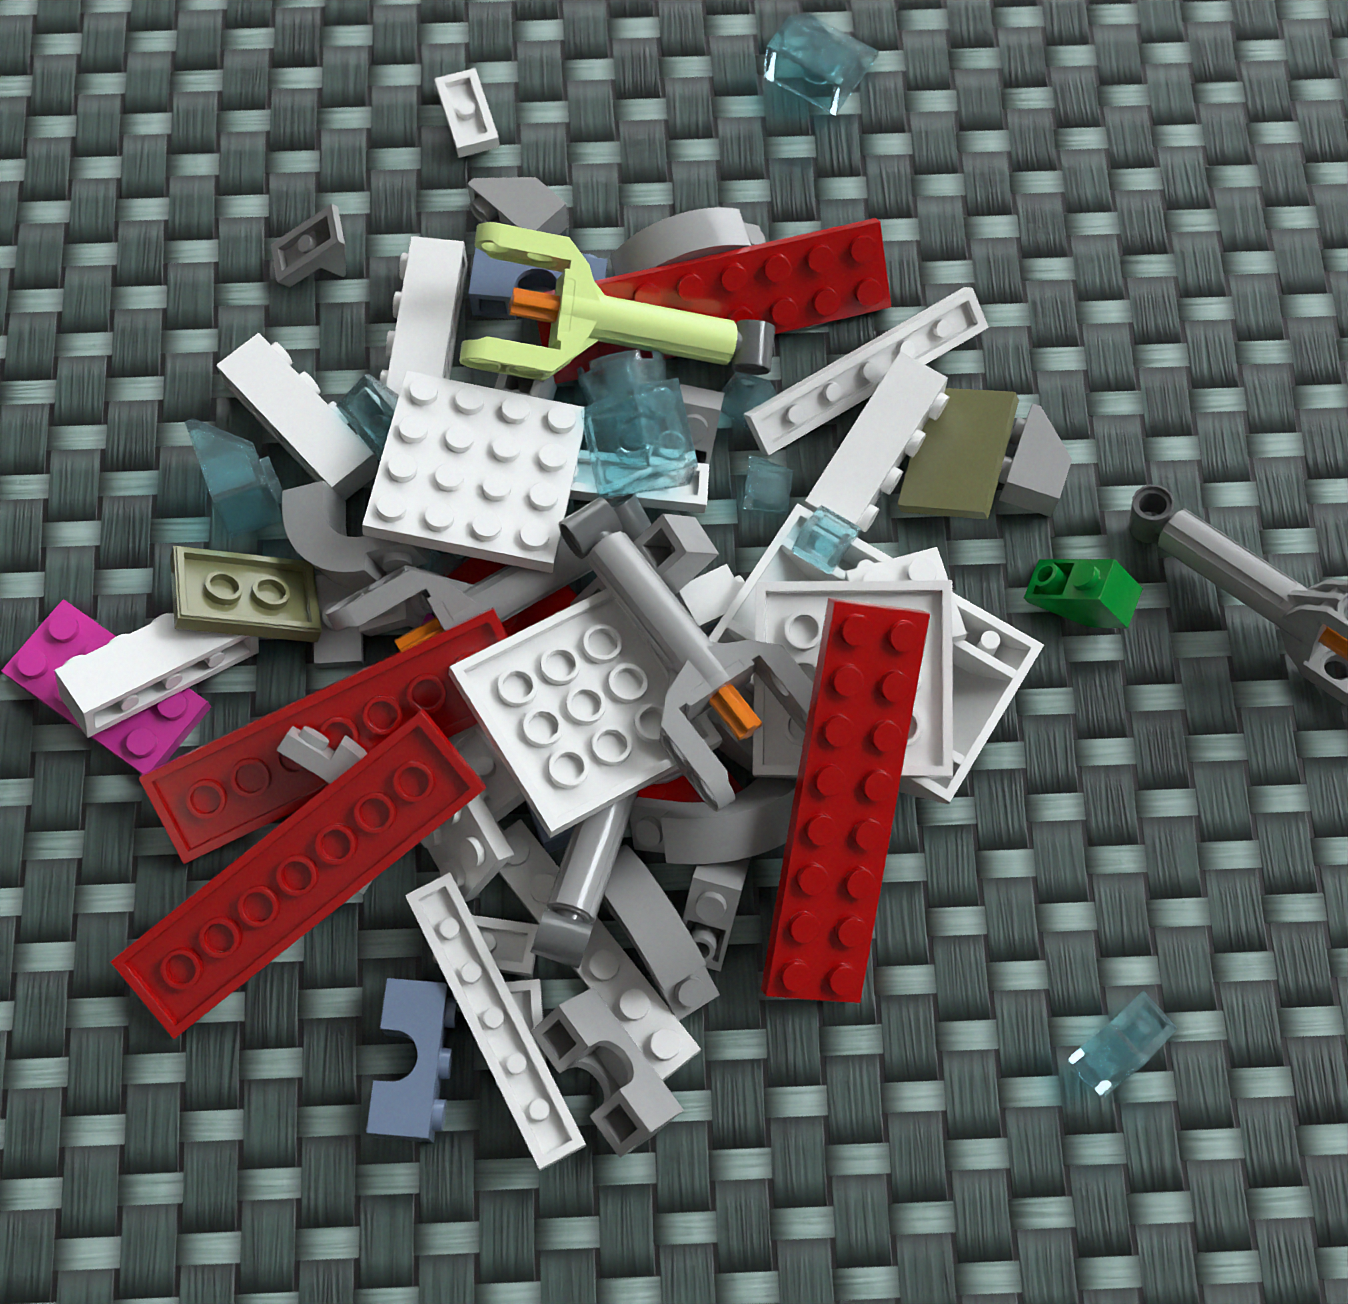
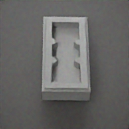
M325 575L315 576L322 630L318 643L314 642V664L316 668L364 666L363 633L359 632V627H346L336 631L325 614L329 608L356 593L357 590L342 587L328 579Z

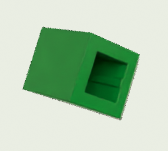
M1039 559L1024 599L1032 605L1087 627L1128 629L1143 588L1115 559Z

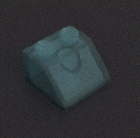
M808 13L792 15L786 19L767 45L764 77L836 115L876 60L879 51Z
M678 378L633 384L581 409L580 414L584 425V434L598 497L605 499L624 496L630 493L637 494L690 485L698 468V463Z
M194 418L185 421L212 501L231 537L235 538L283 521L279 506L282 503L283 489L269 456L260 459L251 441Z

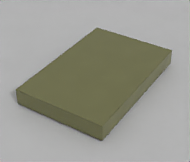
M946 388L944 394L949 396V400L939 418L935 421L929 417L921 430L926 433V436L913 458L910 457L897 505L901 512L988 520L1019 398L1016 392Z
M173 546L170 555L175 629L318 643L322 630L314 566L308 561Z

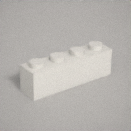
M411 236L409 253H402L399 272L400 279L404 280L402 292H395L393 300V317L397 318L395 331L389 330L386 341V355L391 357L389 370H382L379 382L380 397L386 398L391 415H394L406 371L450 380L468 266L464 241Z
M257 333L216 365L225 386L316 482L325 481L344 500H347L377 475L379 468L375 457L379 453L377 447L364 432L361 431L357 435L347 425L350 423L348 417L334 401L327 404L319 396L321 390L309 374L305 371L298 374L290 366L293 362L279 343L274 342L270 345L260 333Z
M900 351L805 500V508L854 536L859 529L866 532L878 514L879 508L874 505L882 492L890 495L903 473L902 470L898 469L906 454L913 458L922 445L926 433L921 430L929 417L936 421L949 400V396L944 394L948 378Z
M174 613L162 614L155 618L151 624L133 633L118 635L107 645L87 655L72 657L62 667L55 669L59 696L87 738L259 653L258 637L175 629Z

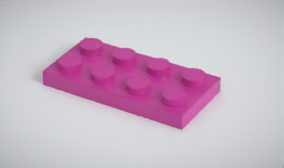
M63 599L1 672L83 732L59 696L55 669L62 667L72 657L87 655L107 645L116 636ZM187 688L90 738L137 772L144 774L165 764L210 710L211 705L207 700L190 688Z

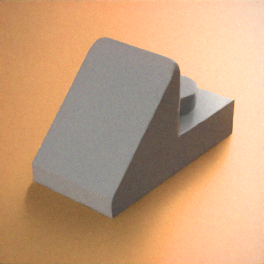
M330 204L271 244L278 283L291 287L319 268L342 277L346 276L345 242L338 206Z

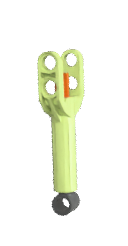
M485 222L477 225L475 247L485 252L490 258L562 272V274L557 279L555 295L514 287L509 301V315L551 323L548 348L488 336L478 340H465L461 344L459 360L462 365L484 371L545 381L568 365L579 354L597 341L721 365H727L731 360V369L742 374L765 375L770 373L775 326L773 324L760 320H740L735 323L733 320L605 296L594 282L589 263L570 237L502 223Z

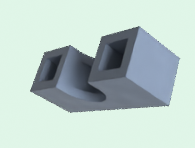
M475 247L469 288L472 316L516 319V316L509 315V301L512 296V289L515 287L546 292L556 290V282L562 272L492 259L485 252ZM582 254L590 265L594 281L608 278L607 259L597 258L591 254Z
M387 978L380 1029L386 1036L403 1037L415 1042L418 1057L414 1069L405 1078L394 1082L373 1080L366 1132L373 1138L434 1143L435 1130H444L447 1101L439 1099L441 1079H450L453 1061V1049L445 1048L448 1028H456L459 1004L456 998H451L452 990L447 983Z

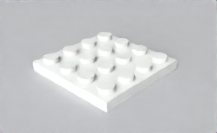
M406 371L362 524L363 535L553 573L561 537L558 524L566 515L589 408Z
M952 580L756 582L755 641L783 645L812 683H814L828 598L917 609L930 613L901 778H953ZM755 672L754 712L763 724L753 734V776L797 778L805 733Z
M608 589L594 594L449 668V676L549 838L679 769L659 743L671 670ZM705 712L690 721L711 751L720 746L722 737Z

